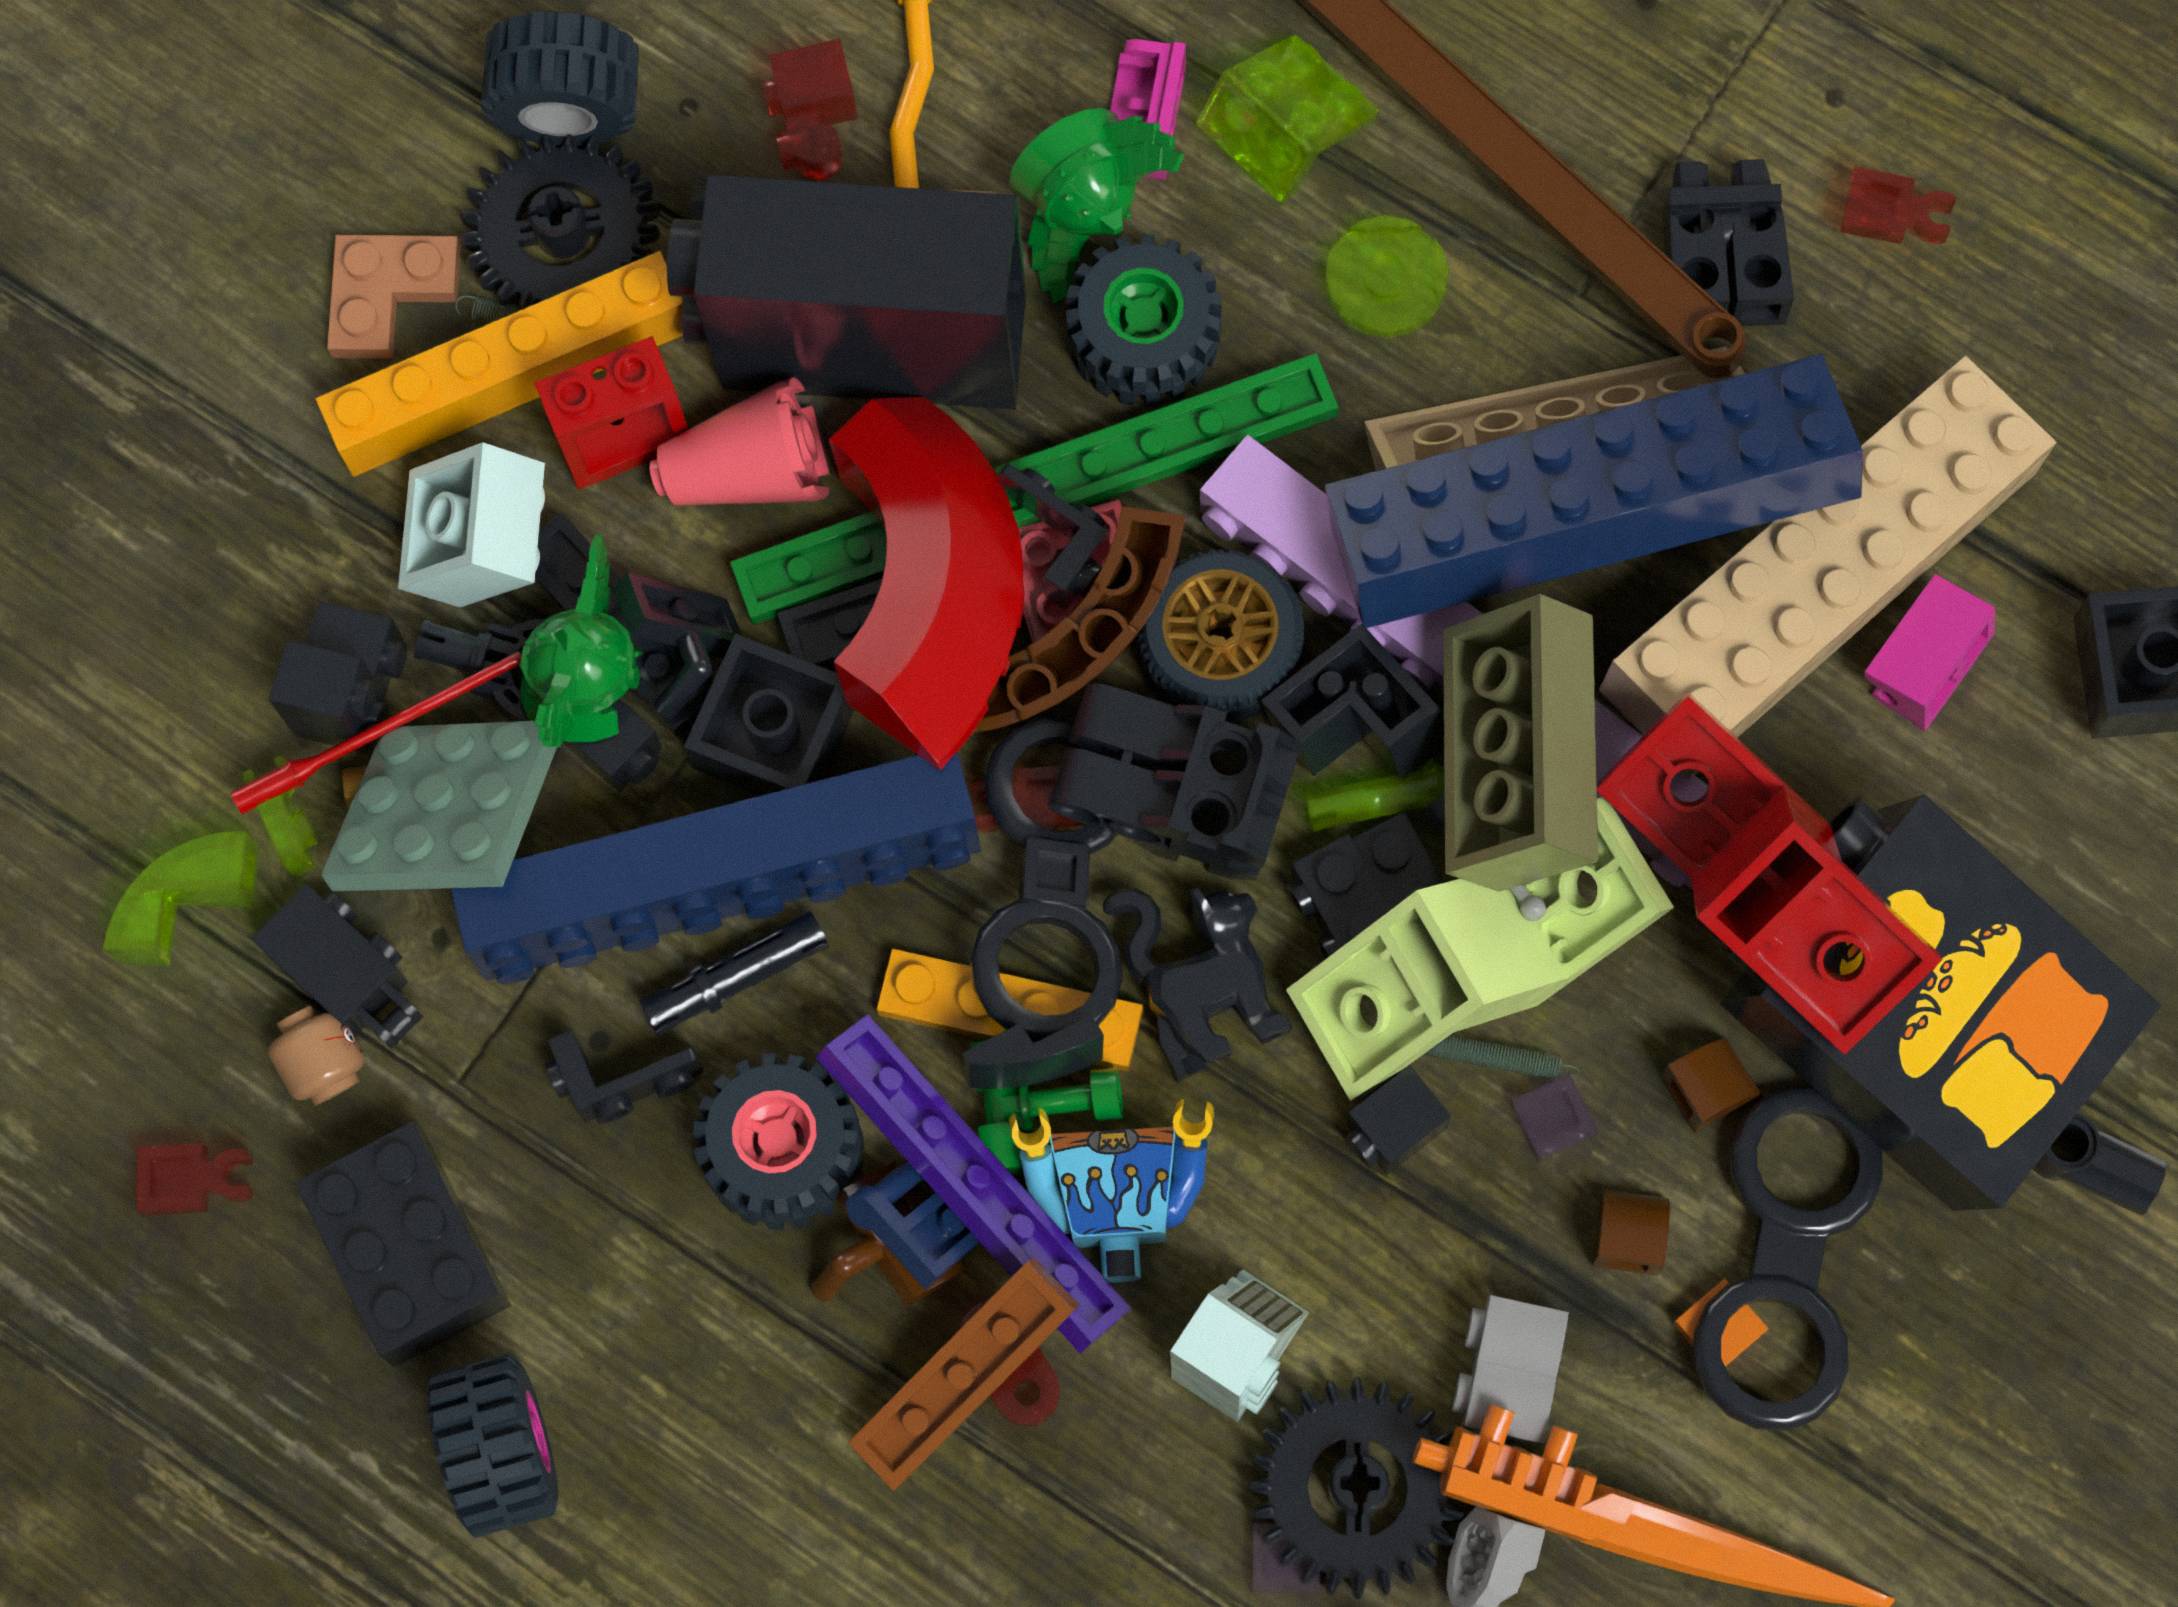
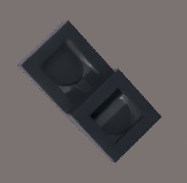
M1090 1014L1033 1044L1022 1024L1019 1023L963 1053L964 1079L970 1088L981 1089L1015 1088L1057 1079L1103 1060L1104 1034Z

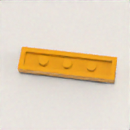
M892 949L877 1007L879 1016L989 1040L1006 1031L988 1016L973 988L971 966ZM999 973L1000 980L1012 999L1026 1010L1045 1016L1066 1014L1082 1006L1091 996V993ZM1117 999L1113 1010L1099 1025L1104 1034L1103 1060L1095 1063L1096 1065L1109 1068L1117 1067L1118 1070L1129 1072L1142 1018L1143 1005Z

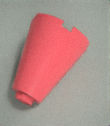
M795 377L780 380L659 445L657 448V459L650 461V474L658 495L661 497L667 495L675 506L813 502L826 498L829 495L830 487L818 486V477L829 474L824 439L813 406L801 408L795 396L796 393L805 391L801 382Z

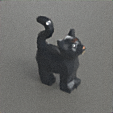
M1121 888L1107 896L1103 902V912L1107 915L1130 912L1136 918V925L1130 932L1123 948L1126 966L1130 974L1139 983L1150 1010L1156 1019L1160 1047L1177 1082L1205 1071V1063L1207 1064L1232 1055L1226 1036L1214 1034L1209 1023L1210 1018L1233 1008L1242 1017L1248 1028L1262 1045L1281 1038L1292 1031V1025L1286 1014L1272 1010L1267 1000L1263 963L1249 940L1250 923L1257 912V907L1254 899L1248 893L1232 894L1223 890L1203 895L1198 888L1191 890L1192 901L1187 904V909L1194 928L1208 943L1210 949L1194 957L1158 965L1150 957V951L1161 932L1160 908L1151 895L1137 888Z

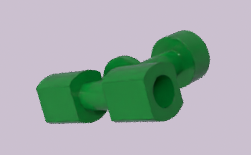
M985 1041L971 1043L970 1048L972 1049ZM1117 1067L1091 1070L1090 1084L1034 1091L1030 1090V1085L999 1089L974 1088L979 1094H983L986 1125L978 1127L979 1139L1012 1175L1023 1173L1020 1160V1151L1022 1149L1014 1143L1009 1127V1119L1012 1114L1015 1113L1020 1131L1034 1129V1117L1039 1116L1038 1108L1045 1110L1047 1115L1094 1110L1096 1122L1124 1118L1122 1088Z

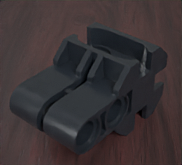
M1097 683L1087 684L1068 739L1078 749H1067L1064 751L1047 805L1053 812L1068 819L1133 839L1134 843L1155 856L1177 862L1181 855L1209 864L1207 870L1209 873L1228 879L1256 881L1260 868H1263L1269 852L1301 743L1282 730L1262 723H1258L1255 730H1251L1226 722L1227 712L1208 706L1178 704L1176 707L1113 686ZM1220 751L1230 752L1240 761L1242 771L1232 776L1223 775L1214 769L1210 756ZM1202 810L1211 811L1222 820L1224 831L1214 836L1204 835L1193 826L1191 815Z

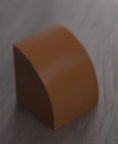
M1728 1038L1706 1044L1668 1064L1661 1077L1694 1134L1762 1096Z
M1603 1188L1592 1266L1658 1276L1665 1266L1670 1218L1669 1198Z

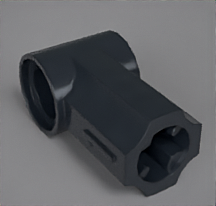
M2076 1114L2061 1132L2067 1135L2074 1143L2076 1150L2074 1161H2062L2055 1156L2050 1146L2033 1168L2034 1172L2045 1179L2053 1181L2065 1180L2141 1216L2147 1213L2151 1203L2159 1193L2166 1176L2167 1162L2097 1130L2090 1120L2083 1115Z

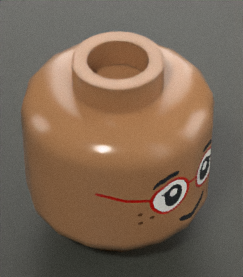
M310 1005L277 1023L282 1035L271 1043L268 1056L293 1099L306 1100L310 1098L314 1106H317L360 1082L356 1073L364 1065V1053L350 1028L343 1026L331 1013L326 1012L317 1016Z

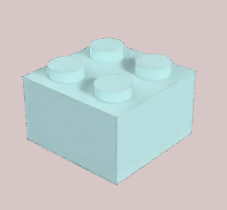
M482 442L411 469L409 471L398 589L457 607H463L534 583L535 572L540 560V552L537 546L540 513L545 502V492L543 489L545 463Z

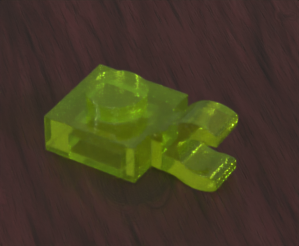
M282 756L274 759L277 768L287 763L286 759ZM251 769L243 773L244 784L257 779ZM295 788L257 805L279 860L293 878L317 868L309 848L319 844L316 833L304 809L293 812L289 806V799L294 793Z

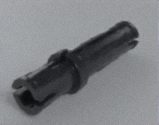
M809 911L805 915L791 921V923L754 940L718 961H714L704 967L698 963L688 968L689 975L660 991L658 990L639 999V1003L658 1037L693 1016H697L707 1010L713 1014L723 1009L722 1002L788 969L793 964L828 949L829 944L813 913Z

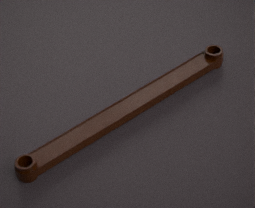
M1297 0L1693 364L1699 372L1707 377L1721 378L1736 371L1744 360L1747 341L1745 330L1739 321L1694 282L1387 0ZM1722 338L1729 341L1733 346L1724 352L1717 353L1709 351L1702 344L1709 339Z

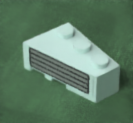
M1243 1269L1236 1278H1230L1226 1286L1221 1284L1208 1293L1170 1351L1171 1379L1236 1422L1239 1421L1246 1409L1257 1415L1278 1383L1276 1378L1279 1371L1277 1369L1281 1364L1278 1361L1309 1312Z

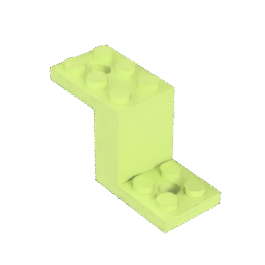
M1604 797L1597 798L1598 862L1524 884V887L1531 895L1539 896L1545 902L1546 912L1541 919L1537 921L1526 920L1520 912L1521 903L1510 889L1498 892L1463 879L1419 889L1286 989L1350 1101L1367 1096L1452 1033L1538 1006L1674 908L1613 806ZM1582 870L1591 874L1597 884V897L1593 904L1586 902L1578 891L1577 881ZM1363 995L1370 997L1376 1005L1378 1019L1375 1027L1368 1025L1361 1015L1360 1004Z

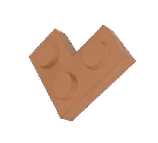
M336 235L327 350L331 357L393 359L397 302H456L458 300L461 244L458 237Z

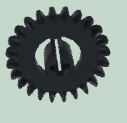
M543 134L541 150L535 152L523 137H519V160L515 161L502 150H497L496 156L503 171L500 175L489 171L485 167L479 168L480 178L488 191H481L472 187L466 189L470 203L479 209V211L461 210L460 212L462 223L469 229L474 230L460 235L462 246L469 251L475 252L467 256L466 262L470 270L484 272L479 278V283L483 290L492 291L500 288L497 298L502 306L511 305L520 298L519 310H523L653 254V251L650 247L643 244L653 243L661 235L658 226L649 223L660 214L657 202L653 200L647 201L653 193V185L647 178L636 182L641 172L638 161L632 159L620 168L623 153L618 144H613L608 152L601 157V142L594 134L590 136L583 150L579 149L577 141L571 134L566 135L562 148H556L549 135ZM572 190L590 196L600 207L583 210L579 197ZM528 206L530 218L519 221L525 208ZM562 217L563 224L555 226V219ZM603 234L597 247L583 260L566 266L546 265L532 259L522 249L539 245L547 255L554 258H570L579 254L586 247L590 236Z
M1358 1376L1351 1383L1348 1397L1342 1398L1335 1383L1332 1380H1328L1324 1388V1403L1319 1404L1308 1391L1303 1390L1300 1393V1402L1304 1414L1299 1416L1286 1407H1281L1278 1410V1415L1287 1431L1281 1433L1268 1428L1262 1431V1438L1274 1450V1454H1254L1251 1457V1462L1259 1469L1268 1473V1477L1249 1482L1247 1488L1252 1493L1267 1497L1268 1502L1255 1508L1251 1512V1517L1255 1520H1273L1274 1526L1262 1537V1543L1264 1545L1285 1542L1287 1547L1279 1559L1278 1564L1280 1567H1286L1299 1559L1305 1562L1300 1578L1302 1584H1308L1319 1572L1325 1574V1590L1329 1596L1336 1592L1342 1579L1349 1580L1352 1595L1357 1600L1362 1598L1368 1579L1373 1580L1383 1596H1388L1391 1591V1573L1395 1572L1402 1581L1412 1586L1416 1582V1577L1411 1562L1415 1560L1430 1569H1434L1437 1567L1438 1562L1428 1545L1433 1543L1450 1547L1454 1544V1538L1440 1525L1442 1522H1459L1464 1519L1465 1514L1463 1511L1447 1503V1498L1451 1497L1441 1494L1439 1485L1441 1472L1412 1462L1420 1437L1446 1445L1453 1437V1432L1447 1430L1430 1435L1427 1429L1436 1415V1410L1430 1408L1416 1417L1410 1415L1414 1399L1412 1391L1405 1393L1393 1405L1389 1403V1384L1386 1380L1379 1384L1372 1398L1366 1397L1362 1380ZM1345 1441V1458L1340 1460L1331 1472L1326 1490L1328 1500L1334 1510L1345 1517V1535L1337 1533L1321 1521L1311 1506L1308 1491L1311 1468L1320 1454L1337 1442ZM1369 1442L1378 1444L1393 1455L1403 1470L1406 1485V1495L1402 1511L1392 1525L1375 1535H1370V1516L1379 1510L1387 1498L1390 1481L1388 1472L1382 1463L1369 1455ZM1354 1445H1359V1470L1363 1471L1364 1481L1375 1483L1376 1490L1367 1493L1359 1509L1360 1532H1355L1357 1503L1354 1502L1352 1491L1341 1490L1340 1483L1349 1480L1357 1464V1454H1355Z

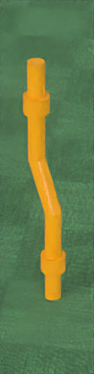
M897 0L898 4L904 6L910 67L889 131L895 187L919 188L914 132L934 72L928 4L932 0Z

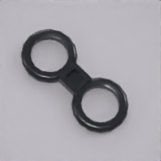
M1067 716L1036 717L1011 729L992 750L984 776L988 808L1002 833L1022 848L1019 899L996 910L978 931L970 958L973 988L989 1017L1005 1030L1021 1023L1033 1042H1038L1090 1014L1099 1026L1115 1007L1123 980L1117 944L1106 925L1085 908L1087 906L1090 855L1109 846L1118 834L1090 825L1079 831L1056 832L1041 827L1022 812L1013 795L1011 776L1015 763L1025 752L1040 745L1063 744L1078 749L1068 740L1075 719ZM1048 923L1067 929L1081 940L1093 959L1095 982L1091 996L1086 1002L1066 1014L1045 1016L1026 1010L1012 999L1000 980L998 956L1002 943L1012 932L1030 924Z
M1789 1086L1762 1096L1740 1117L1730 1141V1176L1741 1202L1759 1220L1747 1277L1726 1284L1705 1304L1693 1332V1365L1706 1395L1728 1417L1760 1430L1788 1431L1812 1422L1830 1407L1839 1396L1849 1371L1848 1338L1836 1310L1817 1292L1826 1239L1831 1235L1852 1228L1872 1208L1883 1181L1882 1148L1815 1088ZM1791 1114L1815 1115L1832 1123L1846 1137L1854 1155L1855 1177L1847 1196L1837 1205L1821 1211L1798 1210L1780 1202L1765 1186L1758 1170L1757 1147L1764 1130L1774 1120ZM1755 1302L1780 1303L1797 1311L1812 1326L1820 1345V1368L1813 1385L1801 1397L1785 1403L1763 1402L1744 1393L1730 1379L1721 1358V1337L1729 1318L1741 1307Z

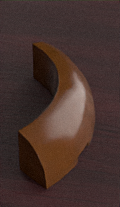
M1122 506L1117 532L1109 555L1094 582V586L1070 616L1061 621L1048 634L1028 646L1027 649L1009 657L1010 665L1005 677L1000 675L987 701L989 710L973 733L1001 728L1031 718L1060 704L1092 682L1120 656L1135 639L1154 611L1169 581L1180 550L1187 515Z

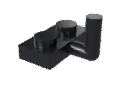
M627 572L615 586L614 592L630 634L645 641H656L678 647L685 664L654 701V707L661 716L673 719L711 675L713 667L709 655L724 659L735 633L741 635V632L727 599Z

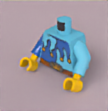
M1184 1099L1179 1100L1174 1111L1173 1127L1051 1134L1048 1116L1045 1110L1038 1108L1041 1121L1040 1128L1033 1133L1026 1134L1018 1129L1015 1113L1011 1115L1009 1127L1014 1143L1022 1149L1020 1151V1160L1027 1192L1064 1234H1071L1073 1244L1076 1247H1100L1101 1275L1107 1282H1130L1141 1279L1139 1244L1165 1242L1167 1228L1178 1226L1187 1217L1204 1186L1208 1147L1205 1138L1211 1131L1214 1118V1108L1210 1102L1207 1101L1205 1119L1200 1123H1190L1182 1115Z

